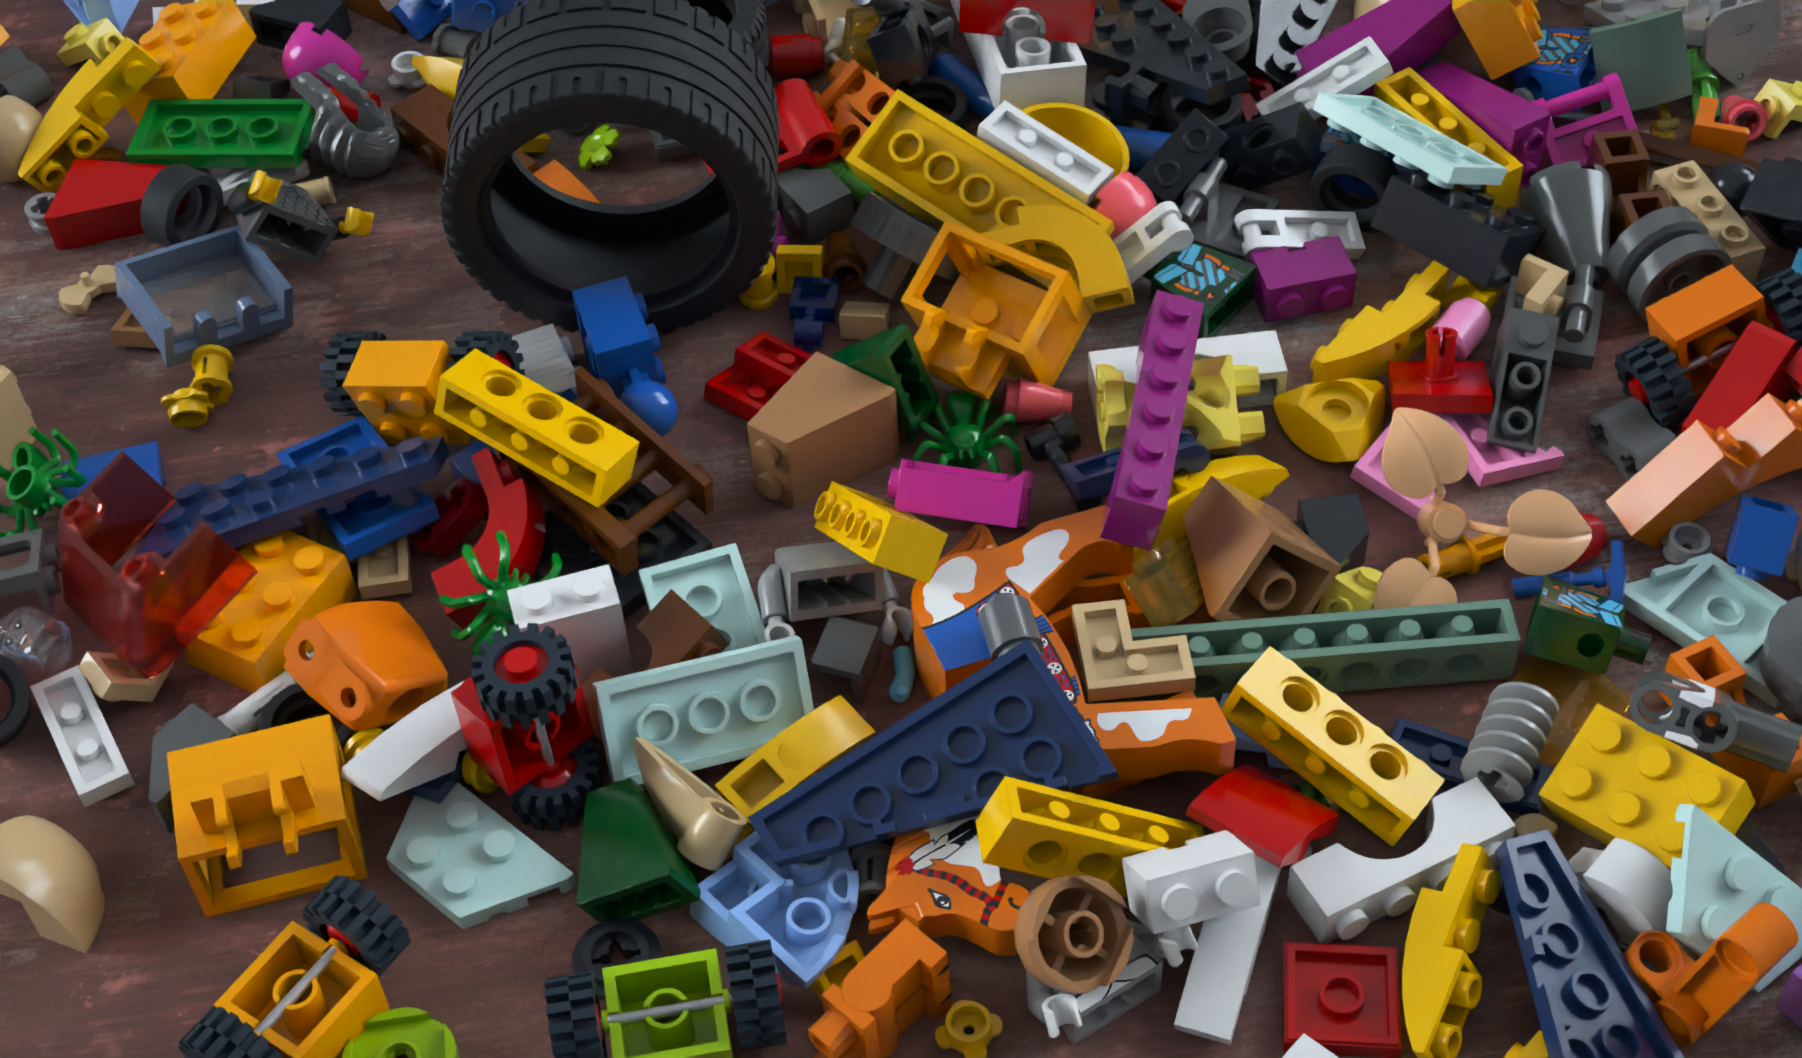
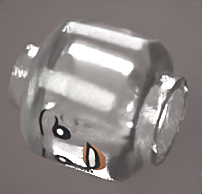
M23 606L13 610L0 620V654L12 659L24 673L25 677L41 680L60 672L70 661L73 653L70 628L61 619L38 607Z

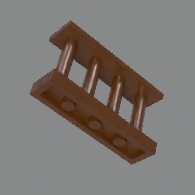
M580 367L574 372L577 400L572 403L640 441L637 455L640 457L635 460L632 477L597 508L495 448L494 452L501 461L509 459L516 469L519 478H523L536 492L541 502L616 571L625 577L639 566L638 536L686 500L692 502L705 515L713 511V480L703 466L698 463L692 464L621 402L605 380L601 378L595 379L583 367ZM653 471H657L672 485L671 488L626 521L624 519H615L605 509L608 504Z

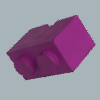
M1339 236L1304 242L1303 249L1289 252L1287 246L1251 252L1250 263L1257 266L1254 300L1265 323L1353 306L1357 272Z

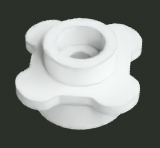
M405 51L397 54L392 59L393 74L388 77V83L391 87L398 88L402 86L406 89H415L427 85L422 79L423 76L410 63L413 56H423L421 53Z

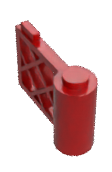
M791 78L778 84L774 89L779 110V148L787 151V153L778 156V173L804 162L809 166L819 167L833 161L842 149V139L807 82L801 78ZM702 159V161H703L705 167L707 168L709 174L711 175V174L713 173V170H712V169L708 166V164Z

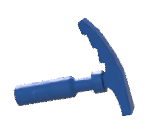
M1611 541V564L1607 571H1605L1604 567L1592 568V572L1574 574L1572 571L1552 573L1548 576L1577 587L1594 585L1595 588L1607 587L1608 584L1612 591L1608 599L1623 605L1626 588L1623 541ZM1545 575L1513 578L1512 588L1514 597L1537 596Z

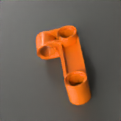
M1759 902L1716 938L1714 943L1696 962L1680 947L1673 937L1659 930H1647L1639 934L1623 952V955L1676 1044L1689 1047L1724 1017L1734 1005L1797 945L1799 939L1793 922L1785 913L1769 903ZM1640 958L1651 962L1657 973L1646 968Z

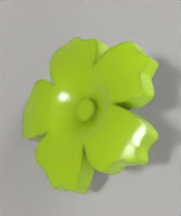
M607 124L597 128L593 135L590 134L584 140L579 149L580 167L583 170L589 171L593 164L596 166L601 164L607 165L613 156L609 149L615 148L622 139L621 132L618 129H612Z

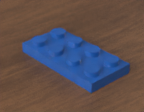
M364 415L280 451L276 453L280 465H289L290 468L308 465L313 460L323 456L331 455L337 459L351 456L366 447L377 446L380 450L389 448V446ZM420 484L380 498L374 497L371 491L363 493L355 501L348 503L347 509L328 515L325 507L313 511L349 561L361 555L373 553L380 546L406 534L416 533L424 526L440 519L436 504Z

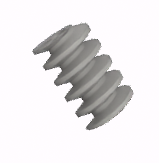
M1507 682L1498 685L1489 696L1481 721L1476 727L1474 738L1471 739L1467 754L1462 760L1460 770L1464 781L1467 782L1478 777L1497 802L1511 803L1522 799L1525 796L1524 787L1530 784L1533 776L1532 770L1538 765L1539 753L1544 750L1546 736L1551 732L1552 721L1558 715L1559 705L1556 699L1548 691L1525 682Z

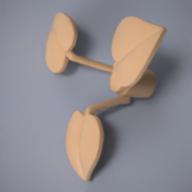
M1399 407L1393 411L1391 426L1382 451V470L1390 487L1403 496L1420 499L1430 495L1435 490V495L1430 496L1429 502L1421 507L1417 516L1418 527L1422 534L1427 537L1425 546L1428 547L1430 566L1427 570L1421 562L1410 557L1402 558L1392 563L1383 572L1377 583L1373 598V609L1457 603L1456 591L1452 584L1443 578L1435 577L1440 569L1437 545L1439 542L1448 544L1459 540L1466 530L1508 537L1504 546V559L1509 566L1527 575L1543 576L1556 573L1574 563L1585 552L1592 539V529L1576 507L1563 495L1554 491L1536 489L1527 491L1519 496L1508 509L1507 521L1509 527L1467 520L1464 511L1460 507L1443 501L1446 495L1443 484H1450L1461 480L1468 471L1469 453L1461 434L1448 422L1432 413L1405 407Z

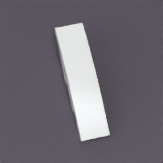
M464 681L422 704L384 731L342 767L340 777L378 801H382L455 771L459 752L468 748L450 693L461 686Z
M1254 854L1261 905L1204 920L1197 942L1199 948L1194 952L1175 1018V1030L1231 1045L1243 997L1247 993L1257 951L1261 947L1281 868Z

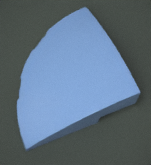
M755 831L733 846L732 861L698 884L701 890L700 900L690 903V916L727 947L770 939L776 974L779 973L780 980L806 989L825 972L845 944L853 914L856 913L859 891L858 870L853 869L852 859L848 850L779 868L772 860Z

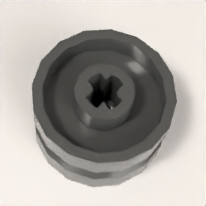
M1668 206L1641 217L1620 234L1609 251L1606 267L1611 280L1623 294L1628 296L1631 306L1640 318L1647 322L1646 307L1731 265L1732 262L1729 254L1716 239L1709 235L1707 227L1694 212L1686 207Z

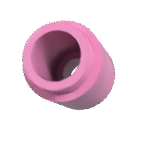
M1463 298L1460 301L1453 302L1431 328L1438 327V335L1441 337L1440 346H1442L1443 327L1456 330L1458 337L1456 339L1455 361H1465L1488 334L1491 315L1487 307L1474 298Z

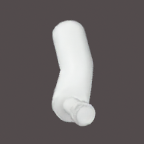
M840 17L833 22L830 38L823 50L825 63L832 62L835 64L838 60H843L837 54L845 45L850 26L845 18Z

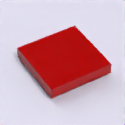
M1283 941V1052H1287L1305 1033L1334 1055L1400 1058L1402 1035L1398 947Z

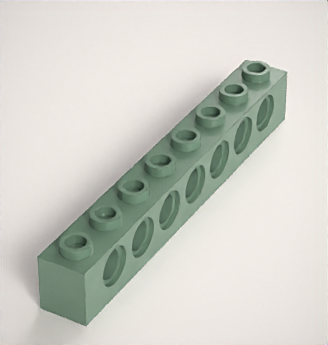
M1509 599L1131 629L1133 641L1186 635L1196 676L1195 690L1193 692L1196 698L1215 697L1217 702H1221L1223 693L1230 694L1239 680L1269 646L1285 658L1292 660L1302 671L1334 693L1512 678L1521 642ZM1182 692L1096 701L1095 704L1166 700Z

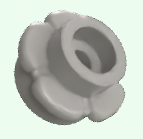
M1683 522L1674 525L1669 535L1662 538V545L1664 546L1662 553L1670 563L1674 565L1684 564L1690 558L1713 552L1710 535L1706 529L1696 523Z

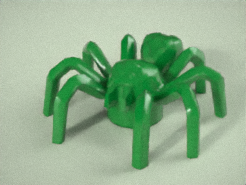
M963 389L954 390L949 393L946 401L949 417L954 426H951L944 408L939 402L929 413V422L936 423L938 417L946 435L941 434L925 421H922L914 431L908 430L907 440L909 444L915 442L918 428H921L940 442L937 443L930 440L921 442L913 454L912 461H920L925 450L929 448L945 452V454L939 457L938 464L947 465L948 462L954 467L973 469L979 466L983 459H987L991 472L1000 473L995 454L984 449L1004 443L1012 452L1017 475L1023 472L1020 450L1011 437L1002 434L986 441L1006 422L1009 424L1011 434L1018 436L1015 414H1002L986 431L981 432L985 418L992 419L994 417L991 398L988 401L983 399L980 402L973 425L971 424L975 408L973 394Z
M32 426L28 430L29 434L48 449L52 459L49 460L32 444L20 442L14 448L11 457L15 471L11 473L0 466V477L7 481L6 495L12 500V507L0 503V513L16 516L15 530L8 533L0 532V538L22 533L25 528V518L30 530L39 529L34 515L43 517L45 511H51L52 506L67 514L77 512L76 505L60 495L57 486L82 487L87 482V479L83 474L75 470L78 465L77 447L58 429L52 430V436L69 452L70 461L68 464L59 466L61 455L55 443ZM63 473H66L67 475H69L70 477H72V478H53L54 476H57V475H60V474H63Z
M502 530L495 534L500 547L498 577L493 580L483 573L471 545L466 544L462 548V554L475 580L486 588L485 593L451 598L442 594L438 599L440 604L451 609L486 603V606L464 630L451 629V636L460 641L467 640L479 630L489 615H492V619L477 633L471 648L472 655H480L478 646L483 641L491 645L494 644L491 636L494 632L500 630L503 636H507V622H510L511 625H515L506 590L525 586L530 579L529 574L525 573L519 580V570L514 568L512 575H508L510 544L506 533ZM552 553L553 567L546 577L534 583L558 577L562 569L559 554Z

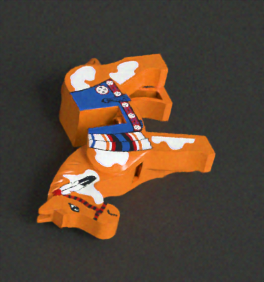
M1106 505L1040 523L1025 535L1001 546H997L990 530L985 525L975 524L956 546L939 558L929 584L916 580L911 594L915 667L930 700H933L992 662L978 619L979 611L986 605V602L991 597L1000 593H1012L1028 599L1044 645L1041 653L1043 661L1116 768L1120 777L1068 792L1100 800L1123 787L1138 784L1144 779L1155 778L1172 772L1200 771L1221 775L1233 770L1236 738L1215 697L1196 698L1193 691H1185L1166 700L1086 704L1084 701L1078 674L1066 649L1077 645L1072 623V605L1124 599L1130 629L1151 627L1152 609L1133 573L1134 547L1100 538ZM1096 574H1114L1096 579H1085ZM977 815L895 838L886 872V889L867 909V918L870 920L868 930L870 934L892 930L906 918L928 937L957 936L995 955L1013 956L1018 954L1015 948L1014 937L1016 918L1021 905L1030 893L1018 884L1003 881L1000 878L998 866L982 863L975 822L979 816Z

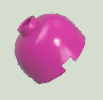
M301 22L283 50L282 65L288 80L290 81L293 77L309 71L325 86L331 88L332 85L317 74V69L335 62L340 69L348 72L361 85L369 74V69L363 71L360 69L364 61L362 57L347 42L333 32L326 29L320 35L311 31L315 24ZM290 87L291 91L298 98L304 99L299 93H297L292 87Z

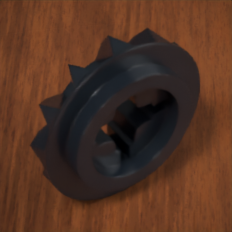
M628 918L605 920L589 928L576 943L572 955L574 973L593 971L601 1002L606 998L602 968L611 967L609 963L612 961L611 955L614 954L613 946L618 945L619 952H622L624 959H627L624 964L661 958L662 951L659 940L655 933L645 924Z

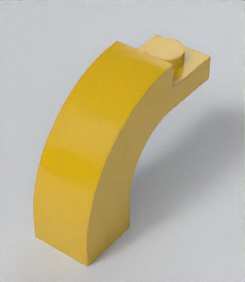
M1048 204L1017 207L1020 224H997L989 227L986 232L980 233L1033 257H1052L1070 265L1078 274L1081 294L1091 314L1135 304L1129 276L1116 245L1096 222L1075 210ZM977 249L983 263L989 267L1010 263Z

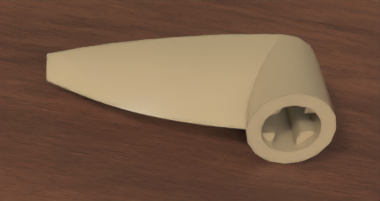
M635 737L632 745L642 779L659 813L680 839L677 845L678 850L687 859L700 867L713 871L719 870L747 823L746 818L722 796L645 738Z

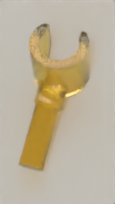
M1668 102L1659 104L1660 119L1651 122L1650 134L1677 141L1675 130L1680 126V119L1678 117L1672 118Z

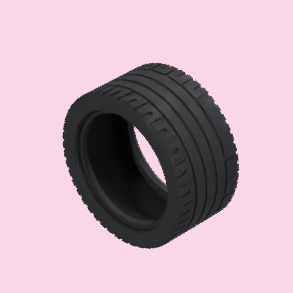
M531 0L527 6L522 4L511 10L510 15L505 14L495 21V26H490L482 34V38L477 39L472 46L471 52L467 54L463 62V68L459 73L441 192L440 207L444 232L447 234L450 247L454 249V255L460 264H464L463 268L471 278H476L475 282L485 291L489 290V294L499 302L504 301L506 307L515 312L521 311L523 316L534 321L536 319L541 320L544 325L553 323L554 327L559 326L562 327V330L572 333L580 331L572 290L624 276L627 277L633 294L642 293L648 312V319L644 320L645 324L654 323L657 332L667 333L675 331L676 327L681 326L685 328L694 325L695 321L699 320L701 322L711 317L713 312L719 313L728 307L729 302H735L742 296V291L746 292L754 284V279H757L764 270V266L771 256L777 231L779 151L777 96L772 86V80L768 72L764 70V64L757 55H753L754 50L745 40L741 41V36L731 27L727 29L725 27L726 23L716 16H708L707 11L698 6L693 8L685 0ZM581 123H619L653 130L682 143L701 157L713 170V173L690 191L669 200L643 205H609L579 199L550 187L534 176L520 162L514 152L535 137L557 128Z

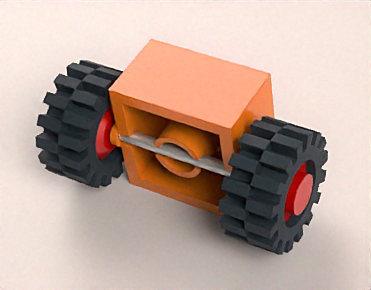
M1731 264L1646 307L1645 311L1650 338L1615 356V368L1619 371L1617 376L1619 381L1624 384L1622 389L1625 395L1636 397L1642 401L1654 421L1663 428L1688 417L1695 406L1694 403L1698 402L1752 320L1797 340L1796 354L1802 346V275L1799 272L1795 274L1792 268H1786L1752 285Z

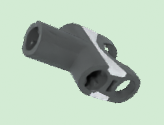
M1652 671L1642 676L1635 685L1634 693L1630 699L1629 709L1631 716L1637 725L1646 731L1700 751L1713 753L1724 750L1787 773L1802 734V725L1739 704L1722 690L1666 671ZM1653 690L1661 691L1670 698L1672 705L1667 709L1654 710L1645 704L1642 695ZM1713 713L1718 716L1719 722L1716 723V726L1711 727L1705 723V717L1708 714Z

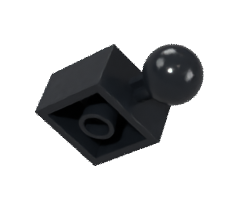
M1785 157L1783 161L1763 158L1757 171L1746 163L1729 161L1718 165L1708 174L1707 177L1741 218L1748 216L1777 247L1798 251L1799 248L1802 249V161L1790 157Z

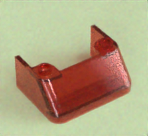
M121 451L77 497L70 499L61 509L58 530L63 600L129 668L142 678H153L164 672L259 571L202 521L167 559L155 551L138 554L130 558L123 566L121 573L118 574L112 567L157 521L158 517L165 513L176 501L175 497L127 454Z

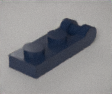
M1181 428L1174 470L1185 468L1192 473L1200 472L1209 464L1210 453L1188 429ZM1122 446L1062 465L1066 484L1079 500H1097L1109 496Z

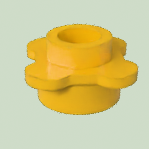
M182 388L176 390L173 394L165 395L161 398V406L168 408L170 423L180 428H194L205 424L208 421V414L213 413L215 410L214 404L207 401L208 393L194 388Z
M959 1000L948 1011L945 1020L946 1024L936 1029L935 1040L939 1047L943 1049L953 1048L963 1053L965 1058H986V1047L991 1039L1002 1033V1020L998 1015L990 1014L987 1008L978 1002ZM966 1028L974 1029V1033L971 1035H967L963 1031Z

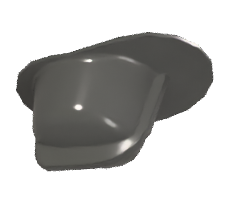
M1187 0L1183 7L1182 19L1232 62L1237 63L1242 60L1249 52L1253 32L1249 1Z

